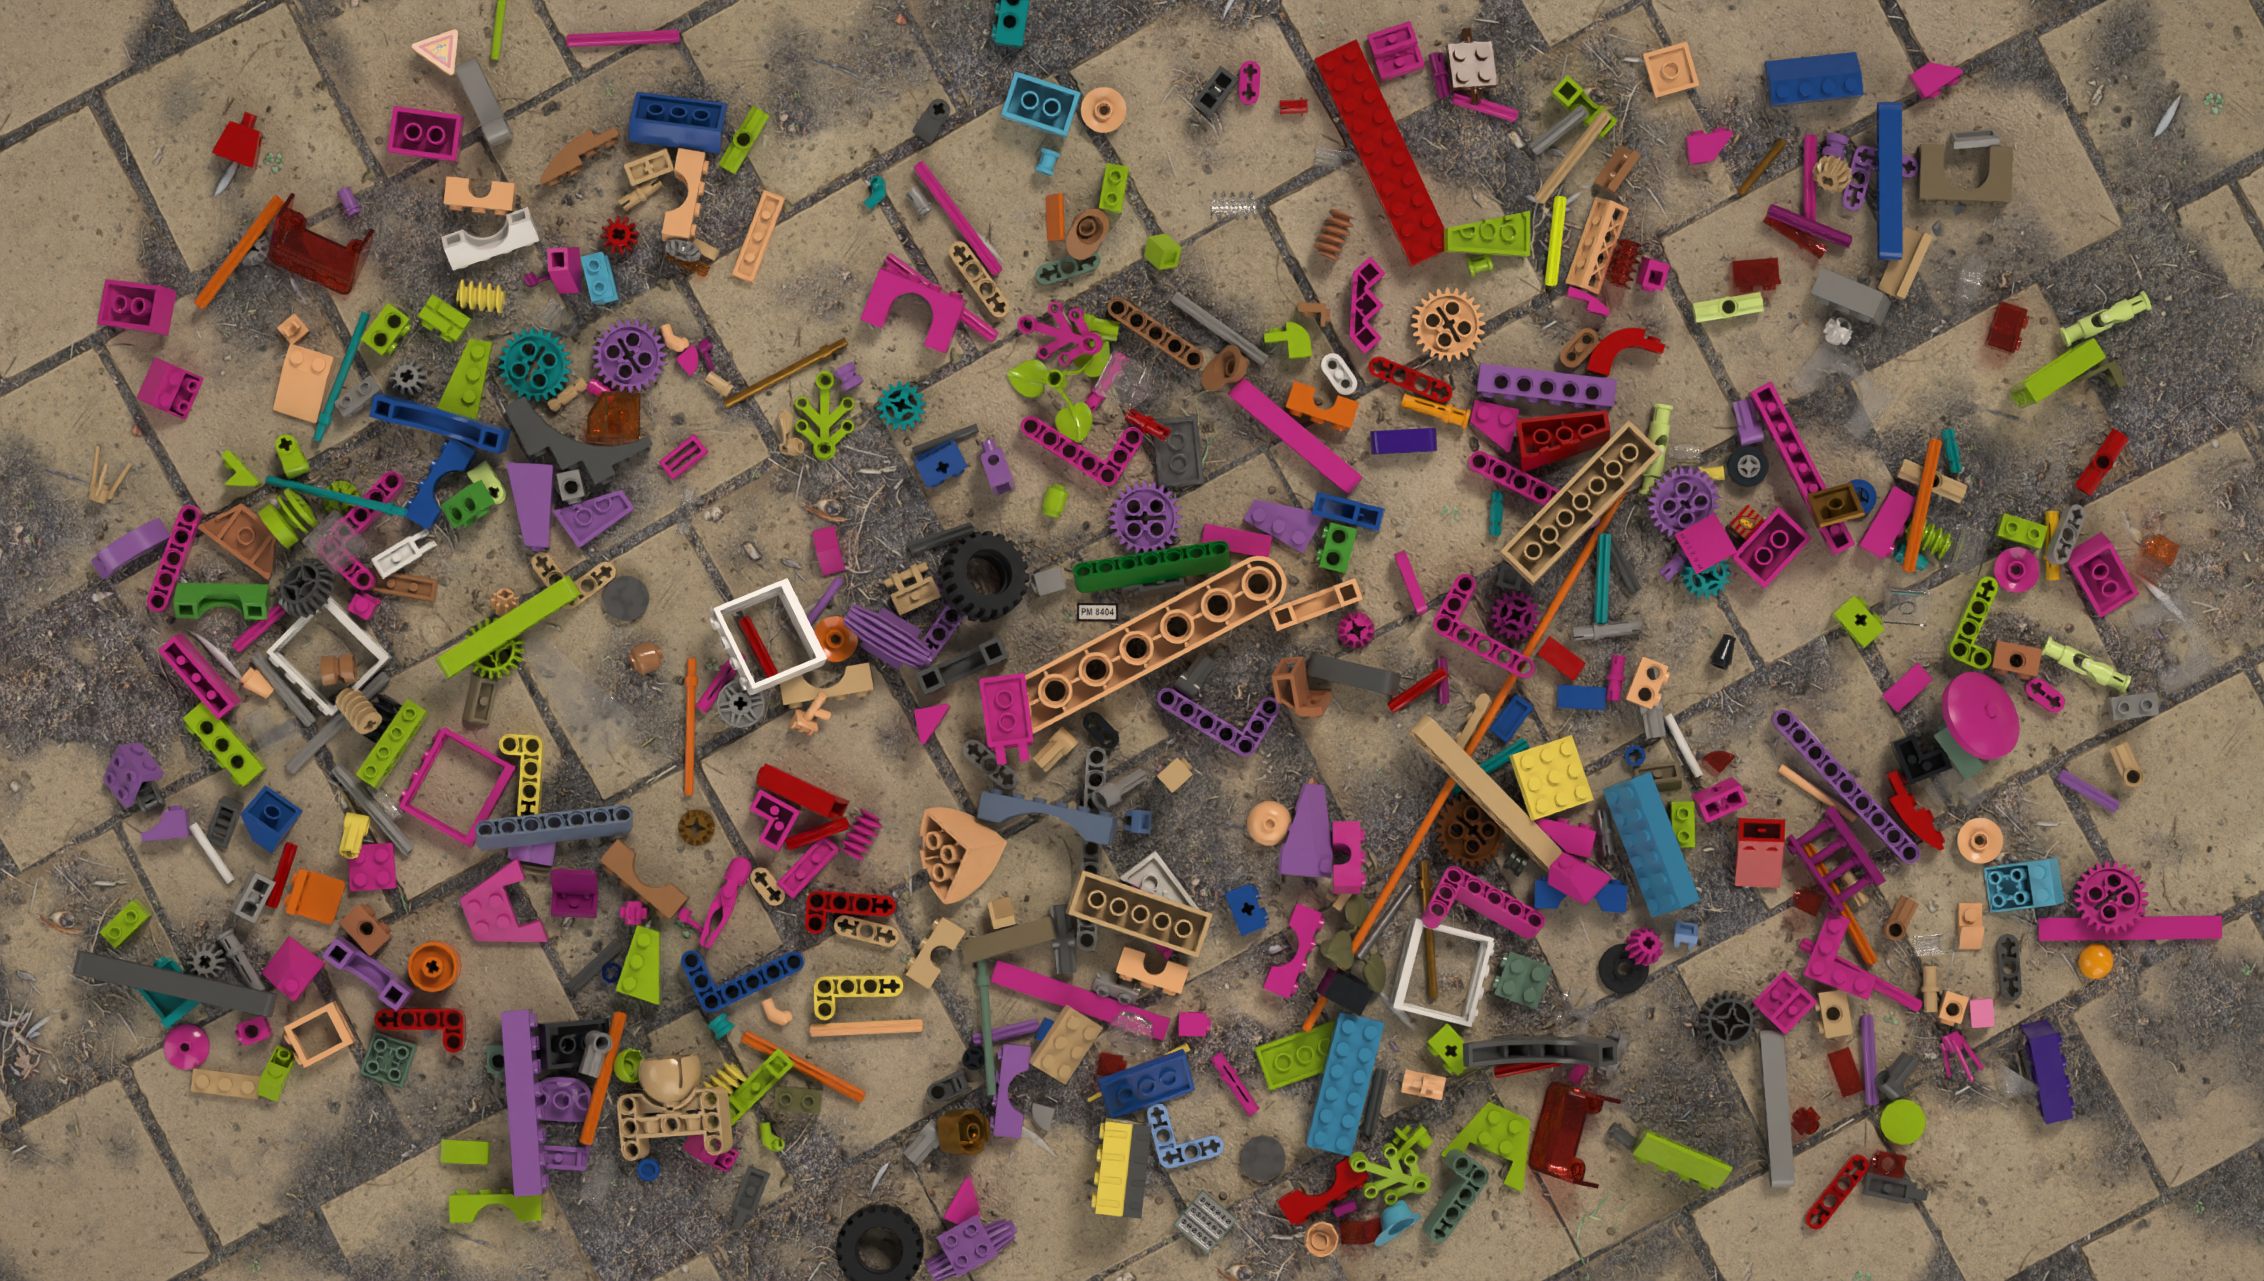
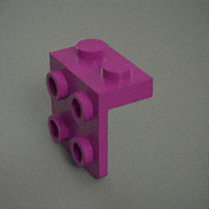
M552 869L550 873L552 884L551 917L597 918L599 902L597 872L590 869Z

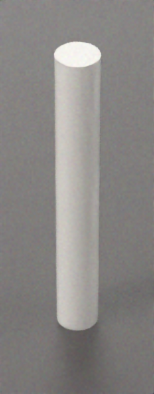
M1672 713L1663 717L1694 777L1697 778L1703 775Z
M197 822L189 826V829L225 882L228 884L235 878Z

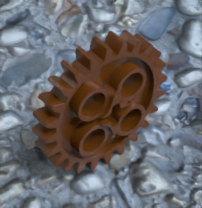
M1463 794L1459 795V802L1455 798H1451L1452 806L1444 804L1446 812L1439 811L1438 813L1442 819L1434 821L1440 825V828L1433 830L1435 833H1440V837L1435 839L1437 842H1442L1438 849H1446L1444 857L1447 858L1452 855L1451 863H1456L1460 860L1461 867H1464L1467 861L1469 868L1474 867L1475 861L1478 866H1483V859L1490 863V855L1498 857L1496 849H1504L1500 841H1507V838L1502 836V833L1505 831L1469 795L1467 800ZM1469 808L1475 811V818L1472 821L1466 817V811ZM1457 815L1460 816L1461 820L1468 827L1474 826L1473 832L1485 841V845H1482L1474 834H1467L1469 829L1456 819ZM1453 824H1456L1460 829L1457 837L1452 836L1450 833V828ZM1485 824H1488L1492 830L1488 837L1482 833V827ZM1470 840L1476 845L1473 853L1468 852L1466 848Z

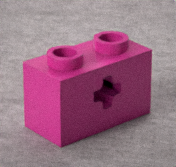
M1733 777L1691 795L1698 815L1706 823L1748 805L1741 785Z

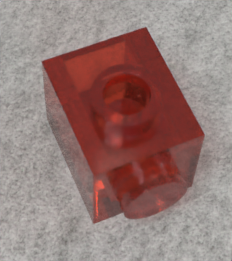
M1801 886L1793 894L1791 899L1793 901L1792 907L1816 917L1825 896L1805 886Z
M1101 1050L1097 1075L1108 1076L1125 1070L1127 1061L1123 1060L1124 1054Z

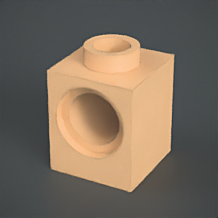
M1943 990L1936 1016L1941 1018V1023L1954 1026L1955 1022L1961 1024L1969 998ZM1950 1003H1955L1957 1006V1011L1954 1015H1948L1946 1012V1007Z

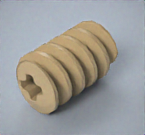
M345 688L338 694L335 705L356 732L367 734L374 731L382 721L380 713H377V710L368 701L367 697L364 696L362 691Z

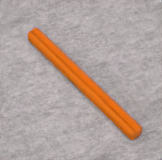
M274 195L195 299L194 303L199 308L205 309L284 205V200L279 196Z
M1930 439L1928 442L1902 570L1909 573L1915 571L1942 445V441L1938 439Z
M1812 843L1802 847L1809 858L1818 853ZM1823 861L1815 865L1822 877L1829 873ZM1834 881L1828 884L1835 896L1840 894ZM1844 901L1841 904L1845 910L1838 915L1850 919L1847 931L1866 965L1871 966L1878 959L1847 903Z
M615 1012L608 1035L612 1038V1047L606 1053L599 1077L596 1078L579 1142L585 1145L593 1143L614 1066L613 1063L627 1018V1014L622 1012Z
M745 1031L741 1038L743 1043L768 1056H771L780 1048L795 1063L791 1068L859 1103L863 1101L866 1095L864 1090L750 1031Z

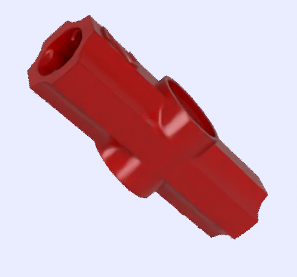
M2112 428L2097 452L2090 458V462L2074 486L2081 492L2092 496L2106 473L2113 467L2114 461L2129 441V438ZM2099 456H2103L2107 461V465L2103 469L2099 468L2096 463Z

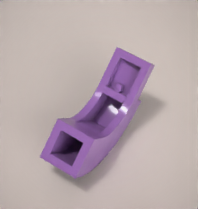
M160 517L127 533L99 551L98 555L91 562L103 580L136 557L160 546L170 538V534Z

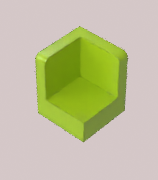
M1168 234L1149 236L1144 257L1158 270L1177 267L1182 247Z

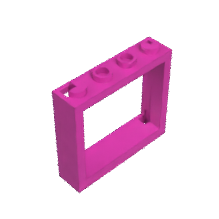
M443 727L442 730L438 729L433 736L432 741L435 743L431 750L426 749L421 758L423 764L420 770L415 769L409 780L412 782L408 790L404 789L401 793V797L398 800L401 802L399 808L465 845L473 847L475 845V827L477 823L490 818L518 767L453 730ZM448 737L504 768L467 835L411 804Z

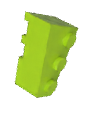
M637 925L615 991L657 1005L661 1004V931L644 925Z

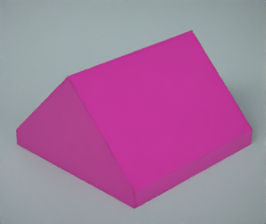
M949 704L914 710L919 739L922 744L928 742L951 706Z

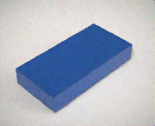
M1515 693L1488 730L1505 743H1508L1534 706Z

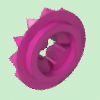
M1349 613L1339 623V638L1350 648H1362L1371 642L1374 636V624L1364 613ZM1353 620L1357 626H1366V628L1360 631V640L1355 634L1347 635V632L1353 629Z

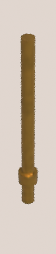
M845 337L830 345L825 344L819 347V351L724 399L723 402L726 408L823 358L826 360L832 357L833 353L848 346Z
M1419 861L1421 879L1418 881L1419 889L1422 891L1423 912L1431 897L1430 888H1433L1432 879H1430L1429 861ZM1424 927L1429 998H1438L1433 929Z

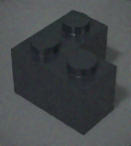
M1908 734L1889 742L1907 785L1953 768L1947 753L1941 746L1922 753L1915 734Z
M1329 967L1316 989V992L1358 1016H1361L1374 993L1367 988L1368 983L1339 967L1336 971Z

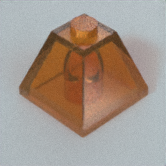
M602 391L587 415V438L640 439V393Z

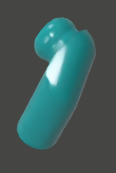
M877 175L873 176L870 180L872 194L863 201L870 210L886 196V182Z

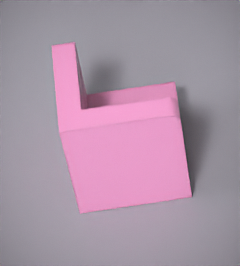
M1968 999L1967 1009H1970L1971 1027L1995 1026L1993 999Z

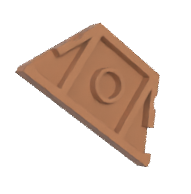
M241 503L197 527L264 578L270 580L278 540L267 528L260 516Z

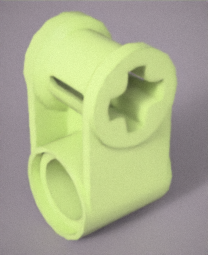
M486 460L467 472L473 483L482 480L490 495H492L491 490L493 488L500 490L497 493L498 498L492 497L495 502L494 505L505 501L506 490Z

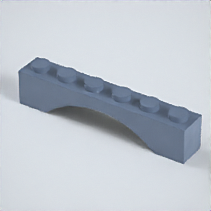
M990 788L989 792L982 791L977 813V818L1005 823L1012 818L1024 814L1046 813L1069 823L1086 841L1113 846L1118 818H1113L1111 812L1099 810L1098 814L1090 813L1091 808L1077 806L1076 810L1068 808L1069 804L1055 801L1054 805L1046 804L1047 799L1033 797V801L1024 799V794L1014 792L1011 793V796L1003 795V790Z

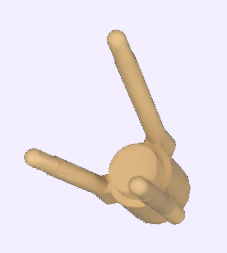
M96 446L88 498L95 502L106 504L107 499L112 500L115 491L132 465L131 463L126 465L112 488L108 490L109 485L104 484L108 468L107 463L103 465L99 481L96 482L100 447Z

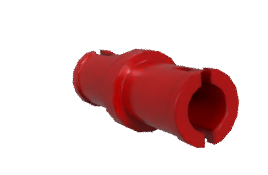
M1130 409L1125 416L1127 423L1140 428V431L1144 434L1149 433L1161 441H1165L1166 438L1164 436L1168 438L1170 434L1169 427L1156 422L1151 416L1146 417L1134 409Z

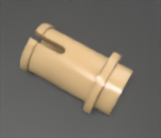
M713 371L708 374L704 381V384L719 392L721 397L725 396L727 398L734 389L731 381H725Z

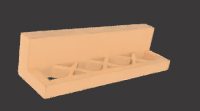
M1595 197L1569 270L1566 284L1599 295L1625 222L1628 208L1614 201ZM1615 209H1617L1620 212L1618 214L1617 220L1613 221L1612 216ZM1610 231L1611 237L1609 242L1606 243L1605 236ZM1602 253L1603 260L1602 263L1598 265L1597 259L1599 254ZM1595 274L1596 280L1593 287L1588 284L1591 276Z

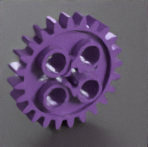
M630 319L626 320V325H623L618 320V327L616 328L609 324L611 330L609 333L602 330L605 336L604 339L596 338L601 344L600 346H593V349L599 351L598 354L592 356L593 359L599 360L594 365V368L602 369L597 375L599 377L606 375L604 383L607 384L612 381V389L620 385V392H623L626 387H628L630 393H633L634 387H637L642 392L643 384L650 388L649 380L652 379L657 382L655 374H663L659 366H666V363L661 361V358L667 356L666 353L661 352V349L666 347V345L658 344L662 336H653L656 332L655 328L647 331L648 323L640 327V320H636L634 325L631 324ZM632 334L639 336V343L636 346H629L628 337ZM619 338L623 340L631 353L635 352L633 359L641 369L640 374L636 371L630 360L624 359L627 354L619 344ZM613 346H617L620 349V354L617 358H610L608 355L609 349ZM645 353L651 355V363L647 366L640 364V357ZM626 365L630 366L632 374L628 378H623L620 374L621 368Z
M1678 465L1676 472L1670 467L1669 475L1661 472L1663 479L1661 481L1654 479L1657 486L1649 487L1653 495H1646V498L1651 501V503L1646 504L1647 509L1651 510L1648 516L1654 518L1651 522L1654 526L1658 525L1659 531H1665L1669 537L1672 533L1675 535L1714 514L1713 509L1720 508L1719 504L1714 502L1720 499V496L1715 493L1719 490L1716 485H1713L1715 481L1711 477L1708 478V474L1705 471L1701 473L1698 467H1695L1692 471L1690 465H1687L1685 470ZM1686 482L1685 488L1678 490V486ZM1703 495L1699 503H1694L1696 497ZM1672 500L1669 507L1663 508L1666 501ZM1688 513V517L1685 520L1680 521V517L1683 514Z
M1147 480L1143 482L1142 487H1140L1138 482H1134L1135 489L1127 485L1126 494L1122 491L1118 492L1121 500L1113 499L1117 507L1109 509L1115 512L1114 516L1108 517L1109 520L1115 521V524L1110 526V529H1117L1118 531L1114 534V537L1121 536L1122 539L1119 544L1127 542V550L1134 546L1136 554L1140 552L1141 548L1144 552H1149V548H1152V551H1156L1157 546L1166 549L1164 542L1173 544L1170 538L1171 535L1178 537L1179 534L1175 531V528H1182V525L1177 523V520L1183 518L1182 515H1177V511L1182 509V507H1175L1174 505L1178 498H1170L1172 490L1164 493L1165 485L1157 489L1155 481L1151 487H1148ZM1131 500H1136L1140 503V510L1137 513L1131 512L1128 508ZM1154 500H1160L1163 503V509L1159 513L1154 512L1151 508V503ZM1144 511H1147L1149 516L1165 515L1166 519H1152L1145 524L1144 520H1126V516L1144 515ZM1156 522L1163 526L1164 530L1161 535H1155L1151 530L1152 525ZM1131 523L1139 524L1141 528L1139 535L1134 536L1130 534L1129 526Z

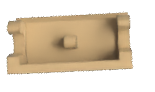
M667 146L624 162V167L632 186L674 170V164L670 158Z

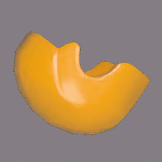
M2092 943L2084 948L2078 960L2080 971L2090 979H2100L2108 975L2114 963L2111 950L2104 944Z

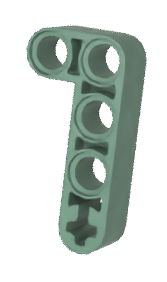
M1459 1149L1449 1151L1445 1158L1446 1165L1458 1175L1423 1223L1424 1233L1436 1243H1442L1448 1239L1489 1180L1488 1170ZM1462 1158L1461 1163L1456 1166V1162ZM1479 1170L1478 1175L1473 1178L1474 1172ZM1463 1189H1466L1465 1193L1462 1196H1459L1460 1192ZM1453 1207L1452 1212L1446 1215L1447 1210Z

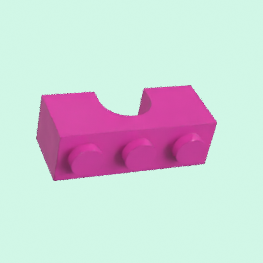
M1333 821L1332 851H1343L1350 857V860L1345 864L1333 865V894H1360L1361 886H1365V872H1361V865H1365V851H1361V843H1365V829H1360V821Z

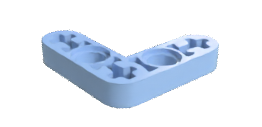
M1161 1103L1149 1106L1147 1117L1149 1123H1152L1151 1132L1162 1166L1173 1168L1217 1156L1223 1151V1141L1216 1135L1176 1144L1166 1107ZM1155 1107L1164 1111V1114H1161L1162 1122L1167 1121L1168 1125L1153 1127V1124H1158L1156 1117L1151 1116ZM1160 1129H1166L1170 1133V1138L1165 1142L1157 1139V1132ZM1212 1139H1214L1215 1143H1220L1216 1152H1213L1212 1149L1204 1150L1206 1155H1201L1199 1142H1203V1146L1209 1145ZM1189 1145H1194L1198 1149V1154L1194 1158H1189L1185 1155V1148ZM1181 1147V1155L1184 1161H1179V1157L1173 1158V1163L1171 1164L1167 1160L1163 1161L1162 1157L1166 1156L1167 1151H1170L1172 1155L1177 1154L1178 1151L1176 1149Z

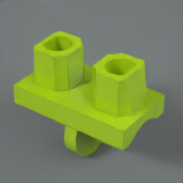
M1408 1124L1402 1131L1396 1126L1394 1131L1398 1135L1392 1141L1398 1145L1402 1140H1405L1397 1148L1396 1156L1398 1160H1403V1153L1411 1150L1410 1148L1416 1142L1424 1150L1433 1142L1426 1132L1427 1129L1422 1124L1409 1137L1407 1134L1412 1128ZM1408 1156L1406 1160H1411L1413 1156Z

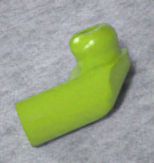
M770 1122L759 1123L761 1143L773 1152L783 1150L785 1142L783 1139L772 1134Z

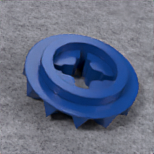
M1861 479L1849 481L1852 482L1856 494L1862 488L1861 497L1867 500V502L1860 501L1864 513H1869L1876 504L1877 496L1874 487L1869 482Z

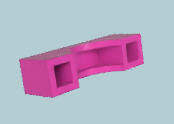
M1296 902L1288 924L1294 929L1298 938L1297 952L1289 962L1280 966L1270 967L1263 989L1288 999L1290 994L1295 995L1299 986V982H1296L1299 973L1303 974L1308 961L1304 959L1307 952L1312 953L1316 940L1313 939L1316 930L1320 932L1325 920L1321 918L1322 912Z

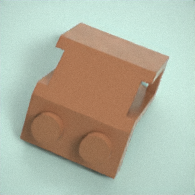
M1304 657L1281 658L1272 674L1276 702L1279 704L1284 703L1295 710L1296 714L1301 717L1319 718L1324 715L1333 698L1332 689H1309ZM1296 663L1291 673H1289L1287 664Z

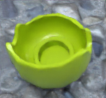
M628 1048L616 1055L613 1063L614 1072L621 1081L626 1083H636L639 1081L638 1065L640 1060L644 1059L640 1050Z

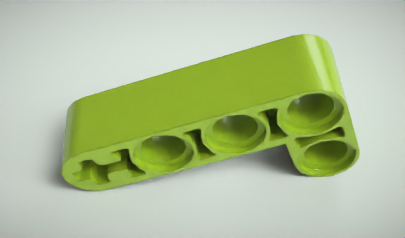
M1981 577L1975 582L1947 645V654L1950 658L1974 669H1984L1991 663L1990 653L1986 649L1974 645L1998 591V583L1993 577ZM1989 582L1988 586L1991 587V590L1985 591L1983 597H1987V601L1976 597L1977 594H1983L1984 587L1981 586L1982 583ZM1976 601L1982 605V611L1979 614H1975L1972 611V604ZM1966 622L1971 623L1973 626V632L1970 635L1964 634L1962 630ZM1957 643L1964 647V652L1960 656L1955 655L1953 652V647ZM1978 652L1982 653L1985 657L1982 665H1977L1974 661V656Z

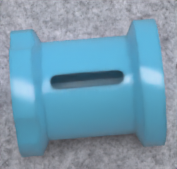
M1041 148L1042 155L1038 166H1035L1034 170L1048 176H1053V168L1057 158H1060V154Z

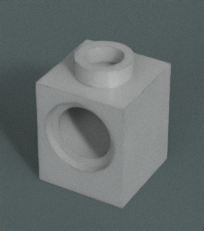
M580 469L556 474L562 501H568V504L571 505L582 502L581 498L587 497ZM571 481H575L578 485V490L574 494H569L566 490L567 484Z
M1060 566L1033 574L1034 579L1030 580L1034 593L1039 592L1040 597L1066 589Z

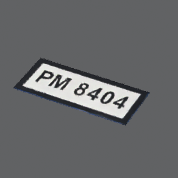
M1077 603V621L1118 622V603Z

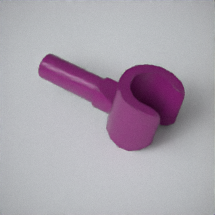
M534 272L528 273L523 277L526 286L530 288L542 281L552 279L550 274L536 278Z
M705 338L699 342L698 348L706 360L709 371H713L715 369L708 353L713 346L708 338Z

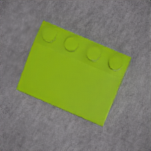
M1642 1127L1637 1135V1141L1631 1150V1153L1636 1155L1634 1160L1646 1165L1648 1161L1657 1164L1656 1169L1666 1173L1669 1170L1678 1173L1676 1177L1687 1182L1692 1178L1699 1181L1698 1186L1707 1190H1711L1712 1187L1718 1189L1733 1169L1725 1161Z

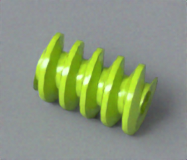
M1912 518L1907 523L1904 533H1907L1906 541H1908ZM1926 519L1921 539L1923 543L1922 551L1930 547L1929 555L1932 556L1937 551L1939 552L1937 559L1940 560L1949 549L1953 539L1950 540L1951 534L1949 532L1942 536L1943 529L1941 527L1934 531V523H1930L1926 527Z

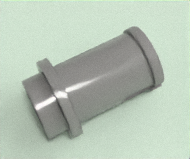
M918 186L905 194L916 208V213L922 217L933 209L931 207L932 203L925 199Z

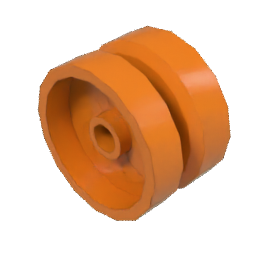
M436 940L423 943L417 947L410 955L407 967L409 977L414 985L424 991L436 992L442 991L456 982L460 976L462 964L460 955L453 946L447 942ZM434 961L437 962L436 966L439 967L438 970H434L432 968V963Z

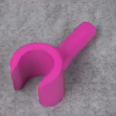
M681 907L677 914L678 918L693 926L702 934L703 927L690 918L692 911Z

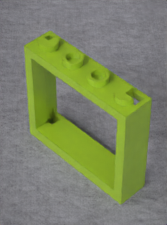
M2094 338L2079 343L2010 388L2012 392L2010 397L2017 406L2020 405L2022 408L2036 404L2105 359L2106 356Z

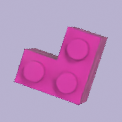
M763 789L759 790L749 809L769 820L758 841L778 852L781 850L802 812L800 809Z

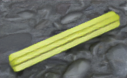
M1555 196L1545 276V285L1556 286L1558 282L1567 198L1564 196Z

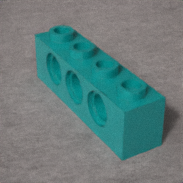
M1001 0V3H996L995 16H999L998 25H993L991 38L995 39V45L1023 49L1030 0H1020L1015 6L1009 5L1007 0ZM1007 17H1013L1017 21L1013 28H1006L1003 22Z

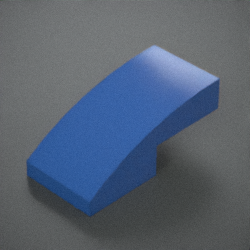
M1557 685L1556 707L1605 710L1607 687Z

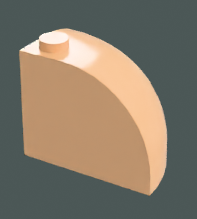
M943 807L925 809L920 827V836H923V850H920L923 869H927L931 878L929 884L939 899L945 905L955 903L972 894L987 880L995 869L1007 841L986 823L965 812Z

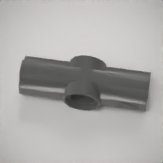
M1068 904L1050 906L1051 919L1057 938L1052 940L1053 950H1055L1057 974L1077 972L1074 948H1076L1075 933L1071 922L1072 916L1065 913Z

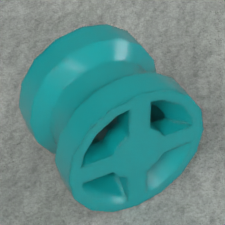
M723 1012L709 1023L707 1027L709 1030L714 1031L715 1038L719 1040L733 1029L735 1025L728 1021L727 1014Z

